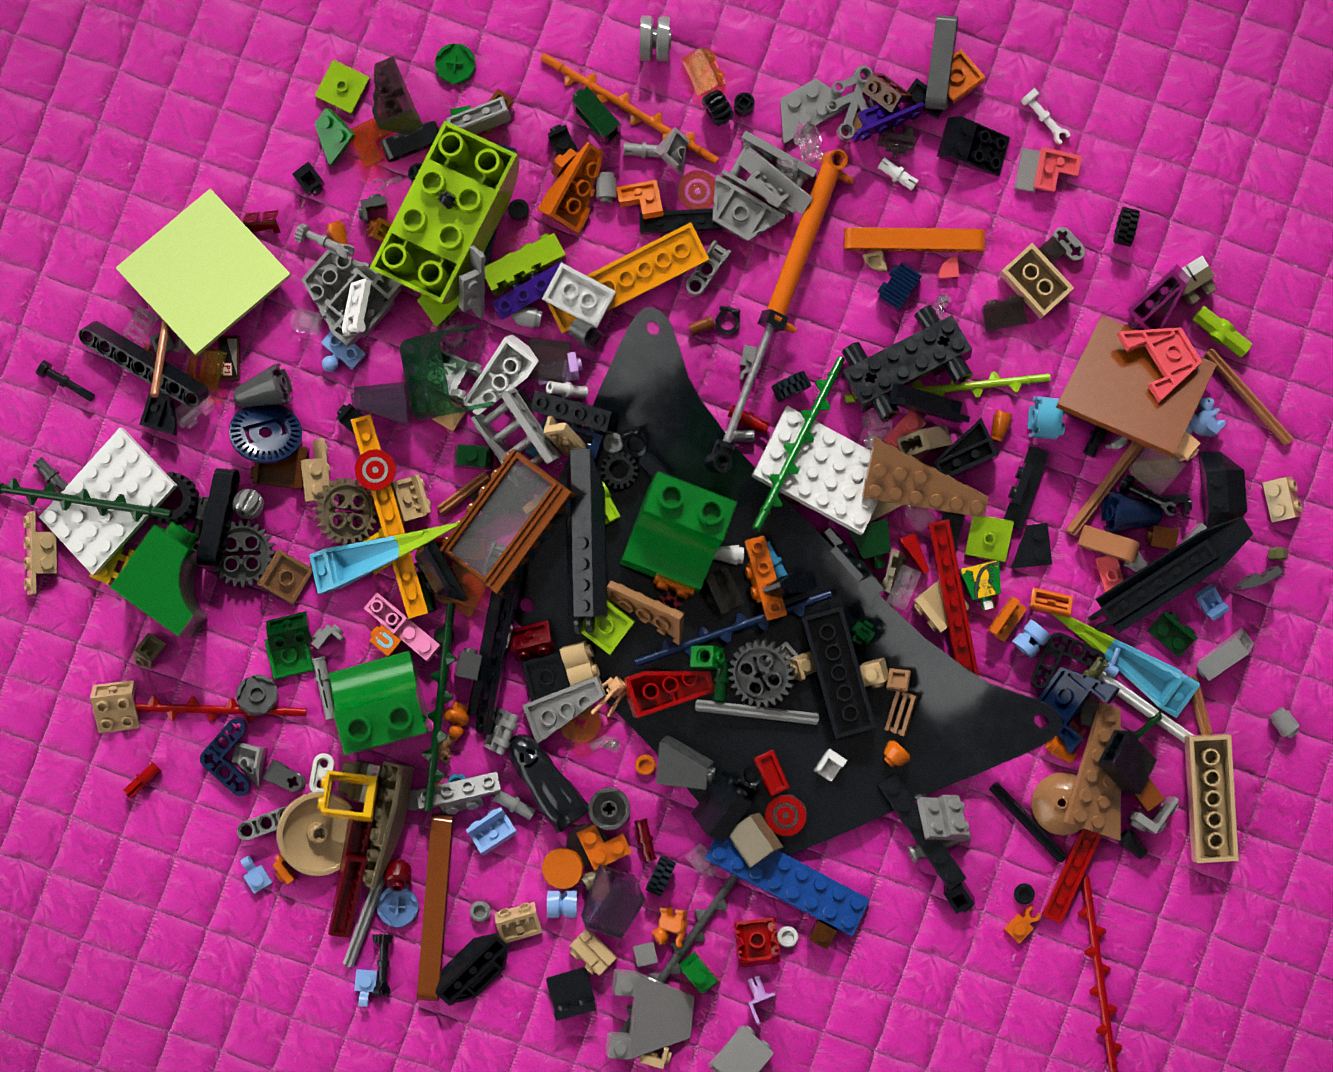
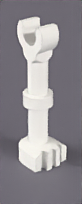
M1034 88L1020 101L1024 106L1028 104L1039 116L1038 119L1041 122L1043 121L1052 131L1054 141L1060 145L1062 140L1059 138V135L1064 134L1068 138L1070 132L1059 127L1049 116L1048 110L1045 111L1035 100L1040 93Z

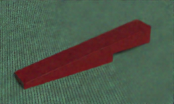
M350 809L351 812L363 813V810ZM348 819L328 931L329 936L350 937L367 862L365 855L373 821Z

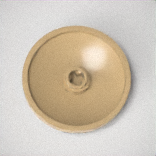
M311 792L295 799L284 810L277 827V844L285 861L297 871L311 876L328 875L340 869L348 819L322 816L321 810L318 809L319 797H323L324 792ZM331 793L329 809L343 811L353 809L345 800Z

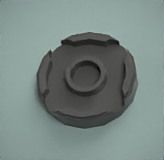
M258 674L244 679L238 686L236 693L240 708L245 713L253 716L265 715L273 710L279 696L277 687L272 679Z

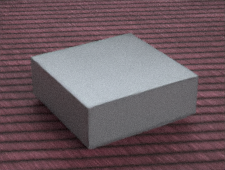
M653 941L633 946L637 967L658 963Z

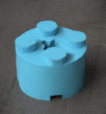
M1034 396L1032 401H1035V404L1029 407L1027 426L1028 429H1032V433H1029V436L1056 440L1059 435L1063 436L1065 424L1062 421L1063 415L1066 412L1056 408L1059 398Z

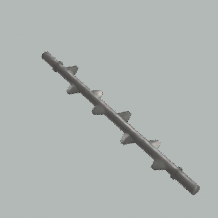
M731 874L723 887H720V891L706 910L696 909L694 911L698 922L685 940L682 941V948H677L675 941H673L672 945L675 954L660 974L650 973L649 977L664 983L670 974L682 973L678 962L694 941L704 942L705 937L702 929L716 910H727L728 906L724 898L727 894H730L729 891L739 879L738 877ZM627 1005L626 1007L630 1017L627 1021H624V1025L619 1032L628 1033L630 1031L632 1005Z

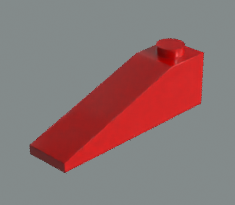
M643 671L624 678L627 700L633 718H639L714 692V684L709 671Z

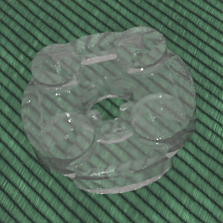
M810 121L800 123L797 127V133L793 134L794 142L796 145H799L801 158L804 163L820 161L823 156V151H819V145H822L820 134L814 124L809 125Z

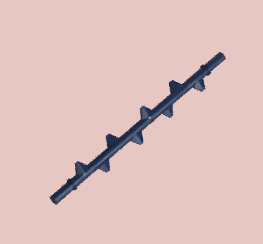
M828 590L786 605L785 609L787 614L794 612L799 617H803L805 607L814 606V604L833 598L831 591ZM738 613L735 624L713 632H709L706 628L701 627L698 637L682 642L680 645H674L668 639H665L662 650L653 651L654 653L634 660L636 666L639 667L656 660L659 661V659L684 651L691 657V646H698L721 638L726 643H730L732 633L754 625H758L765 631L768 630L769 621L766 619L765 613L749 619L743 614Z

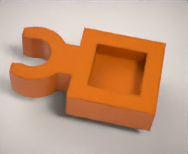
M1031 905L1025 909L1023 917L1017 914L1004 927L1019 944L1034 929L1030 923L1036 922L1041 918L1039 913L1035 917H1030L1029 913L1033 909Z

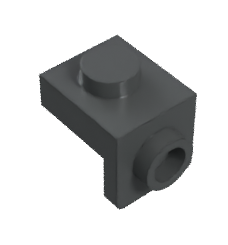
M373 194L369 196V199L360 200L361 206L358 207L360 219L364 218L365 223H369L368 211L388 208L386 197L381 196V194Z

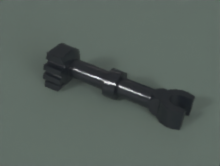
M46 360L40 363L36 370L38 376L42 378L48 376L57 381L59 386L67 387L83 398L92 401L95 394L69 380L70 377L67 375L63 376L51 369L52 364Z
M1127 474L1121 481L1119 492L1126 495L1131 492L1142 497L1143 501L1147 503L1150 501L1157 504L1169 516H1174L1177 513L1171 506H1178L1180 503L1178 500L1163 499L1153 494V491L1149 489L1144 490L1135 486V477Z
M373 934V942L380 944V959L377 960L379 976L373 989V995L381 997L382 992L383 996H389L390 987L387 982V967L390 966V961L388 960L389 944L393 942V935Z

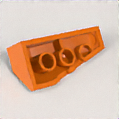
M587 142L547 191L537 210L579 234L589 216L590 208L588 207L591 196H594L595 190H593L595 178L599 175L604 152Z

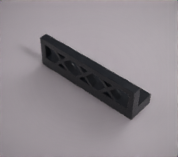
M893 383L889 404L951 422L969 423L970 416L960 414L962 402L899 383Z

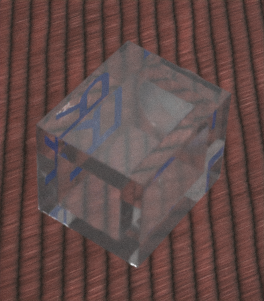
M296 308V313H292L290 325L293 326L292 329L296 332L319 336L323 317L321 313Z

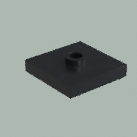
M560 652L522 661L531 701L571 686Z

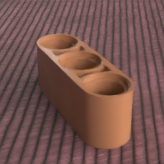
M1084 525L1077 545L1110 557L1134 563L1140 543Z

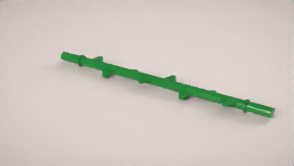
M837 357L831 371L827 374L826 380H816L815 384L820 393L811 410L801 411L805 423L795 443L784 444L783 447L789 455L780 473L770 474L768 477L773 487L763 507L760 508V513L752 527L754 530H761L767 516L771 513L772 507L782 506L778 494L788 474H798L799 472L794 462L803 443H813L814 441L810 429L819 411L830 410L831 408L826 397L834 381L838 378L837 375L845 361L843 357Z

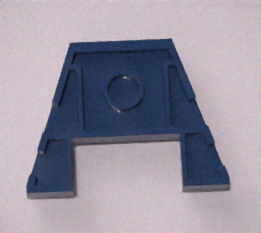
M1060 667L1037 700L1051 705L1059 713L1063 727L1058 736L1060 739H1063L1068 752L1075 754L1085 739L1069 726L1092 693L1110 704L1120 688Z

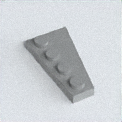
M596 676L522 705L535 741L540 744L605 697L606 693L600 677Z

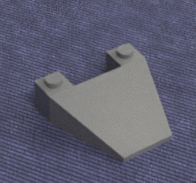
M614 969L613 993L619 996H633L630 1032L607 1031L605 1053L608 1058L632 1059L690 1038L695 999L693 995L637 971Z

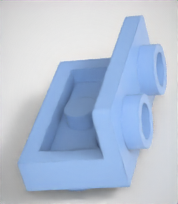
M501 807L490 811L486 817L473 822L466 829L483 856L518 834Z

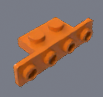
M765 536L746 540L745 546L750 561L746 564L745 574L747 579L751 580L752 587L750 591L752 598L756 599L757 604L762 603L768 621L786 616L787 612L783 598L769 596L763 593L762 588L777 579Z

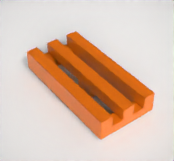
M1038 588L1032 589L1029 609L1070 617L1074 596ZM1036 595L1042 596V597H1046V598H1051V599H1048V600H1047V599L1038 598V597H1036ZM1055 600L1068 602V604L1056 602Z

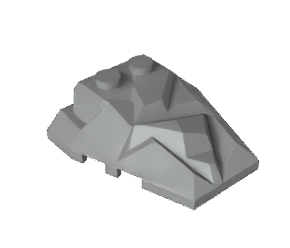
M328 248L301 280L318 306L332 334L349 347L356 343L359 338H365L394 306V299L400 293L403 284L369 269L371 265L368 263L359 262L350 256L343 258L336 251ZM366 278L371 282L364 317L365 331L345 336L342 333V324L350 284Z

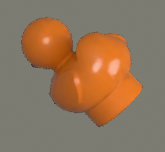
M453 702L452 707L444 711V720L455 724L449 728V735L454 739H458L465 734L462 727L469 723V716L467 714L469 708L457 702Z

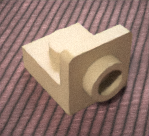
M805 652L790 658L793 661L789 666L796 667L791 672V674L796 676L792 680L802 681L806 679L805 676L817 672L811 652Z
M666 1046L661 1057L658 1056V1052L652 1051L641 1055L639 1062L663 1069L664 1064H669L672 1053L668 1052L669 1046Z

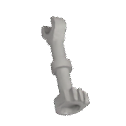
M302 223L297 226L294 236L296 237L295 241L301 243L308 238L317 242L323 248L328 247L335 250L343 258H348L349 254L354 255V246L337 243L330 240L329 236L324 234L321 236L312 232L307 224Z

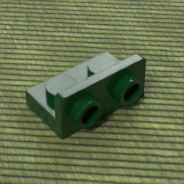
M307 611L266 621L267 638L272 651L312 642Z
M1162 612L1147 629V632L1175 656L1180 658L1191 643L1198 639L1194 635L1196 632L1188 625L1183 626L1178 622L1179 617L1173 612Z

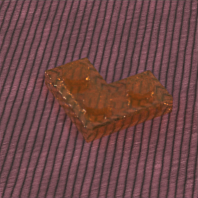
M384 113L351 129L356 134L352 143L365 169L384 160L375 142L393 133Z

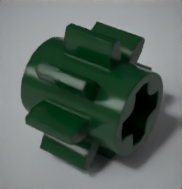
M858 620L850 631V634L853 635L852 641L858 645H861L862 642L867 645L875 635V632L871 630L874 625L867 620L863 623Z

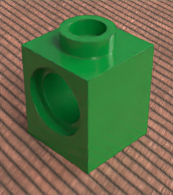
M691 646L690 667L700 670L722 669L725 659L723 648L716 646Z

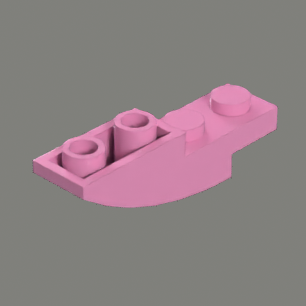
M376 593L364 607L367 612L427 662L442 647L379 593Z

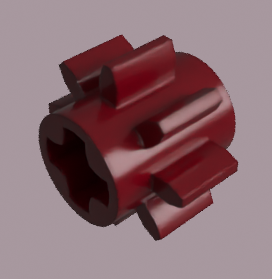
M667 592L665 598L661 595L658 597L664 605H666L664 601H672V608L674 609L682 606V603H677L678 595L671 597L670 592Z

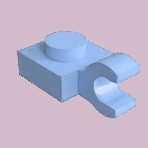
M249 855L240 861L248 871L243 877L254 894L273 882L263 865L261 864L256 867Z
M356 969L354 991H360L359 1006H368L369 993L373 992L377 983L378 971Z

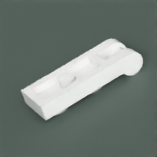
M366 278L350 284L342 324V333L345 336L365 331L364 317L371 282Z

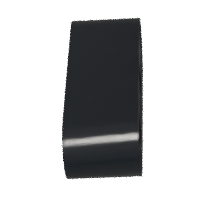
M431 121L382 140L380 144L387 162H394L430 148L439 132L436 121Z

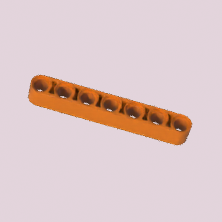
M844 228V250L984 252L986 231L984 229Z

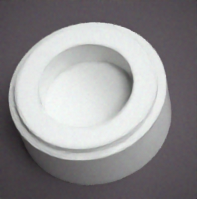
M791 926L780 928L777 933L778 942L783 947L794 946L798 941L797 931Z

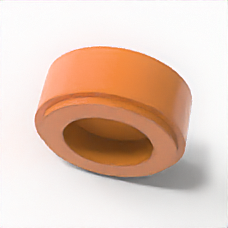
M648 754L640 755L635 762L636 771L645 776L652 774L656 768L655 759Z

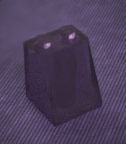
M404 382L354 387V393H351L352 405L361 413L371 414L374 417L407 428L412 427L408 386Z
M603 865L598 866L581 914L586 929L591 932L603 933L608 937L622 939L646 901L635 875Z

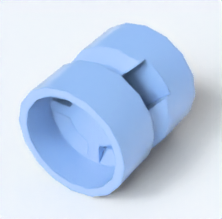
M1030 620L1024 626V632L1019 633L1012 643L1025 655L1033 659L1040 651L1039 646L1045 645L1051 638V635L1035 621Z
M547 891V918H559L561 915H564L565 918H577V891H565L564 894H561L560 891Z

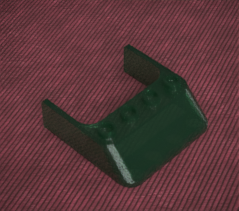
M479 324L426 333L408 338L401 343L400 354L411 411L416 419L428 420L495 407L494 402L466 407L454 406L450 399L440 348L442 337L479 330Z

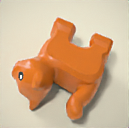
M659 907L661 912L659 926L652 931V936L656 942L662 945L663 943H668L669 932L677 934L675 944L677 948H682V941L688 927V910L678 909L675 911L676 915L673 916L674 908Z

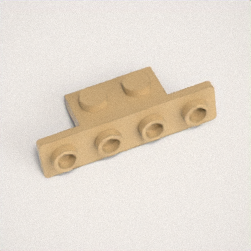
M324 438L312 441L314 459L301 460L305 502L320 499L321 497L317 492H325L322 487L323 485L330 486V466L327 463L326 456L328 447ZM329 508V511L335 512V509Z
M30 511L26 513L23 519V526L26 528L27 537H24L23 542L24 549H27V557L24 558V569L27 570L24 589L27 591V595H35L36 574L57 573L56 535L53 532H36L35 511Z

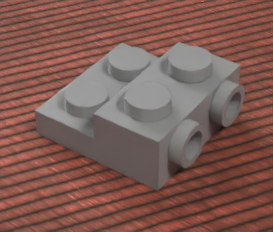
M941 795L938 798L920 797L917 799L925 839L958 841L968 835L969 823L965 821L963 815L965 805L960 801L958 795Z

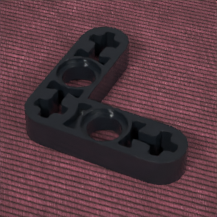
M1060 632L1054 633L1047 641L1031 675V683L1039 689L1046 687L1062 655L1088 667L1093 665V660L1090 658H1086V662L1082 660L1086 655L1087 649L1091 650L1089 652L1091 656L1100 655L1099 657L1103 658L1101 663L1104 660L1106 661L1105 655L1101 651ZM1060 636L1062 637L1061 641L1065 644L1068 643V640L1072 641L1068 646L1067 653L1063 651L1066 647L1062 645L1054 646L1053 638ZM1074 645L1082 647L1083 653L1081 656L1076 657L1072 655L1071 648ZM1046 655L1054 656L1055 663L1053 666H1046L1043 659ZM1041 665L1044 669L1051 670V673L1045 672L1043 678L1046 682L1038 685L1035 676H1039L1042 673V670L1038 669Z

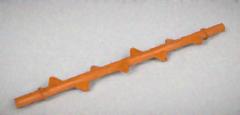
M543 53L541 56V61L555 68L557 72L565 74V85L569 86L574 82H578L588 87L597 94V98L602 103L610 101L630 114V124L635 125L643 121L663 133V140L671 132L672 129L662 124V114L660 112L650 117L629 104L628 93L617 97L597 85V74L592 73L584 77L546 53ZM691 132L685 135L690 140L687 144L689 150L716 165L719 157L705 150L702 146L695 144V133Z

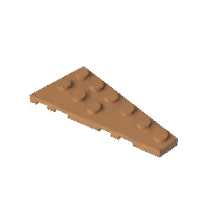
M1099 702L1063 822L1121 841V789L1098 765L1113 731L1121 730V708Z

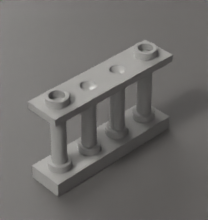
M745 130L741 137V142L744 143L743 150L730 173L723 169L721 177L767 202L765 197L753 191L749 184L737 177L742 168L739 165V161L748 148L759 151L761 156L768 162L772 161V159L779 162L780 167L778 170L784 175L790 169L797 172L798 177L795 184L800 188L808 179L813 181L817 170ZM786 202L777 209V211L785 216H788V214L793 216L795 213V209Z
M516 388L503 393L501 397L504 403L486 417L481 413L471 418L474 422V427L482 434L501 464L503 463L504 456L509 451L515 449L521 452L531 444H534L538 450V455L530 460L536 465L543 461L546 464H550L561 457L551 440L543 433V428ZM507 410H511L515 416V421L499 433H496L490 423ZM519 427H522L527 437L508 451L502 440ZM515 463L508 473V477L518 487L528 481L525 474L532 469L526 464L519 468L517 463Z

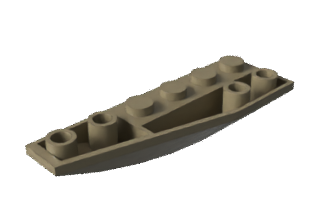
M384 761L383 766L380 768L381 781L377 789V805L373 815L374 824L369 837L371 840L370 848L366 853L367 867L363 875L364 885L367 887L376 888L396 848L408 809L414 766Z

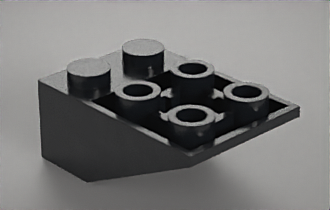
M962 116L950 117L946 122L937 157L956 165L999 176L1010 137Z

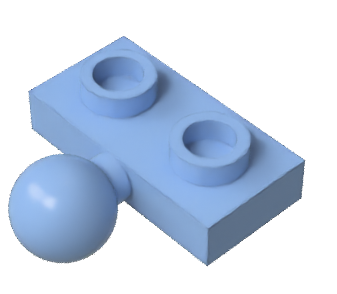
M331 331L321 342V345L333 354L322 360V368L326 372H334L338 367L339 360L353 370L366 356V353L355 344L347 347Z

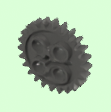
M243 520L239 521V526L235 522H231L232 528L229 530L227 544L230 539H235L237 545L234 549L230 550L226 544L225 553H241L243 549L246 552L260 551L261 554L244 555L242 559V557L237 555L225 557L224 553L222 565L216 567L213 572H221L218 578L223 579L226 577V584L231 583L233 580L234 587H237L239 582L243 588L246 587L247 582L250 586H254V580H260V576L263 575L272 560L271 555H275L276 551L271 550V548L276 544L268 542L272 536H264L267 530L264 528L259 531V524L252 528L251 521H248L246 526ZM251 538H256V547L250 549L248 541ZM256 558L258 566L255 569H250L249 561ZM232 559L237 561V567L234 570L228 568V563Z
M757 639L754 641V646L751 642L746 643V648L744 646L739 648L741 653L736 652L733 654L737 660L732 659L730 661L734 667L728 669L729 672L733 673L728 679L735 681L731 688H738L735 695L743 694L741 701L748 698L750 706L756 701L758 708L762 703L767 708L770 706V701L773 705L778 704L777 698L783 701L785 699L783 694L788 695L791 693L787 687L792 688L794 686L790 680L796 678L795 675L791 674L796 667L789 666L793 659H786L788 651L783 654L781 653L783 646H779L776 649L775 642L773 641L768 645L767 639L763 640L760 645ZM764 655H767V656L770 657V659H771V664H770V665H767V664L764 663V661H763V656H764ZM745 663H749L752 666V673H748L745 670ZM764 671L765 675L760 676L758 672ZM772 674H776L779 677V684L772 681ZM754 682H757V683L760 684V686H761V691H760V692H757V691L754 690V688H753V683H754Z

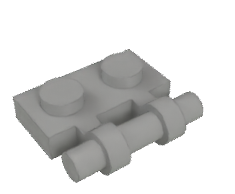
M498 707L494 718L496 723L494 733L487 735L483 746L504 755L506 749L510 747L511 742L509 741L513 731H516L518 727L516 723L519 716Z

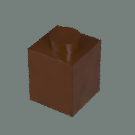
M1156 525L1151 526L1147 530L1145 541L1148 542L1147 547L1172 550L1177 545L1179 530Z
M816 920L807 938L828 950L837 930Z

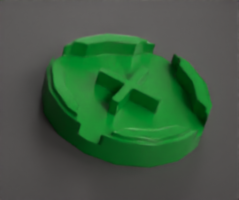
M452 43L442 47L435 58L437 74L443 81L452 85L468 81L476 68L473 53L462 44Z

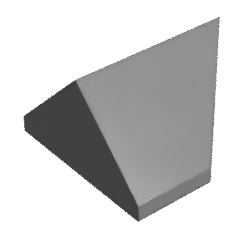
M675 127L654 152L683 177L687 144L690 140Z
M237 742L233 751L231 762L236 763L258 788L260 786L267 748Z

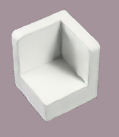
M828 749L814 771L827 780L832 781L847 760L833 750Z

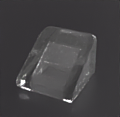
M777 159L776 168L797 184L798 160Z

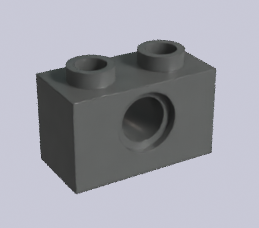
M464 648V652H458L454 671L455 676L477 680L482 655H477L478 650Z

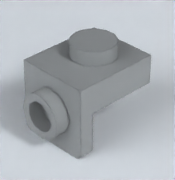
M327 624L323 630L319 629L313 635L314 641L311 644L317 649H321L332 635L343 641L345 639L342 635L344 631L335 624L333 626Z

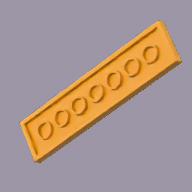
M692 222L586 276L616 291L606 310L607 312L710 259ZM547 302L561 333L568 332L571 323L578 318Z

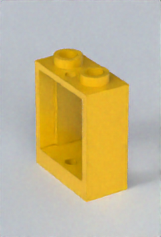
M327 770L326 777L323 776L321 782V789H324L323 797H319L318 809L321 810L322 816L372 822L379 783L378 777ZM333 781L367 785L363 813L329 809Z

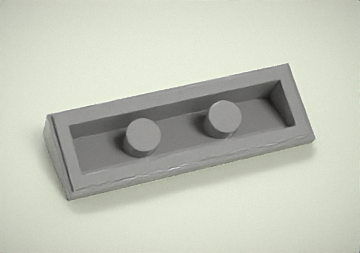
M502 96L448 117L446 121L473 134H478L511 121V116Z

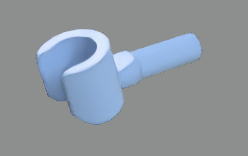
M1116 647L1112 659L1108 662L1109 666L1104 670L1112 678L1119 672V668L1115 666L1121 651L1118 647Z

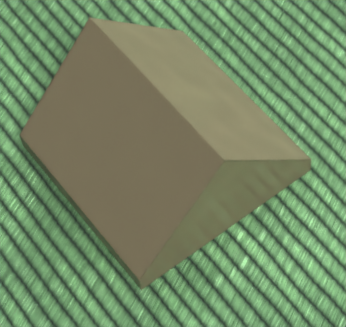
M761 813L748 816L736 825L728 835L749 868L783 848Z

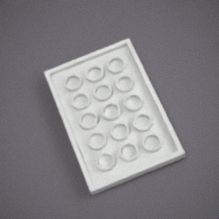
M789 406L785 407L751 477L773 487L768 477L770 474L780 473L789 455L783 446L785 443H795L805 423L800 412ZM814 421L810 429L814 441L813 443H803L794 462L799 472L798 474H788L780 492L849 530L862 535L879 501L862 497L871 451Z
M119 428L61 493L78 496L82 489H87L91 498L115 501L119 494H124L126 502L129 504L151 505L158 508L178 485L124 428ZM53 501L39 518L92 575H97L149 516L143 514L140 520L135 522L131 512L108 509L105 516H100L97 507L73 503L67 511H64L59 501Z

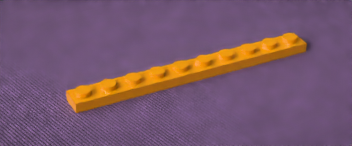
M368 414L351 419L360 454L368 450H381L372 415ZM392 484L384 490H371L384 537L405 534ZM410 552L392 562L408 619L429 613L412 553Z

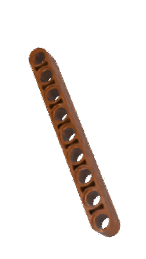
M432 814L417 1000H439V996L436 995L435 991L442 968L453 815Z

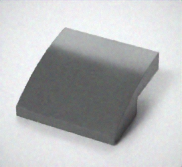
M1278 565L1268 567L1260 575L1257 572L1247 574L1232 588L1235 591L1257 587L1273 580L1283 571Z

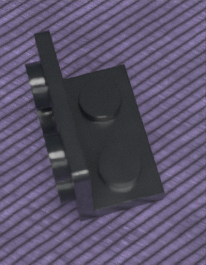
M585 967L546 978L556 1021L597 1010L595 997Z

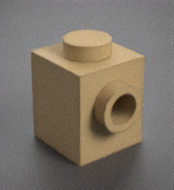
M885 658L864 662L859 666L865 687L870 685L872 688L881 687L888 680L889 673Z

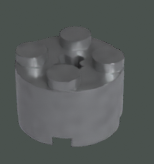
M614 787L598 790L592 796L588 805L590 819L596 826L604 830L619 828L627 821L630 814V802L627 796L621 790ZM607 803L615 806L612 814H608V811L603 809V807L607 806Z

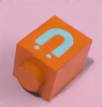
M384 625L376 626L370 633L372 638L369 641L387 656H391L403 642Z

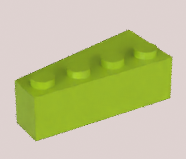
M546 233L540 236L538 241L532 244L527 243L520 250L514 253L511 252L485 266V280L495 297L510 289L516 283L528 279L535 272H541L567 257L554 233L551 235Z

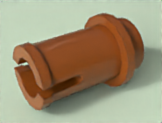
M705 316L706 318L689 324L692 335L695 336L708 330L713 331L712 329L716 328L712 316Z

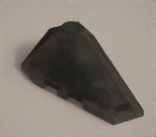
M394 56L374 65L375 92H373L374 107H372V113L379 129L406 134L423 127Z

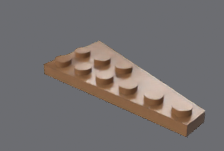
M874 437L862 492L863 498L984 518L989 499L987 495L968 485L962 484L953 477L945 475L938 471V469Z

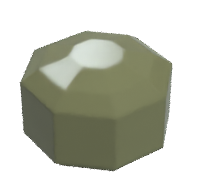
M1273 547L1267 550L1268 560H1285L1288 558V549L1284 547Z

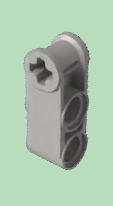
M714 240L706 251L710 260L697 266L686 283L687 294L691 297L701 296L732 251L724 249ZM708 265L713 271L711 274L705 275L702 273L701 268ZM697 282L701 285V289L694 292L690 289V284Z

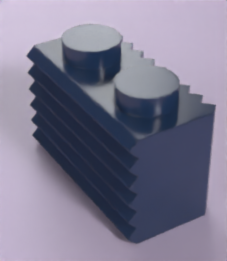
M902 262L899 267L894 265L888 274L891 276V279L888 283L883 282L877 291L880 293L878 300L896 312L900 310L922 277V275Z

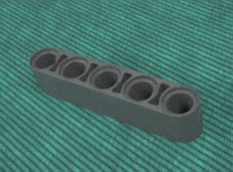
M937 15L926 91V109H947L958 16Z

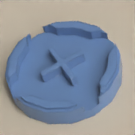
M408 887L400 892L388 888L383 891L377 902L379 917L384 923L392 927L408 925L417 916L419 909L418 898Z

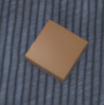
M890 668L887 690L908 693L911 671Z

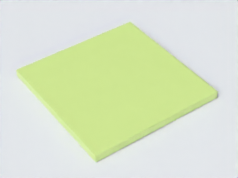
M211 189L206 191L116 267L118 272L196 356L291 277L286 268Z

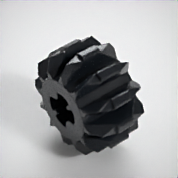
M716 89L713 92L707 93L702 98L704 109L713 124L717 126L724 125L733 118L732 107L721 91Z

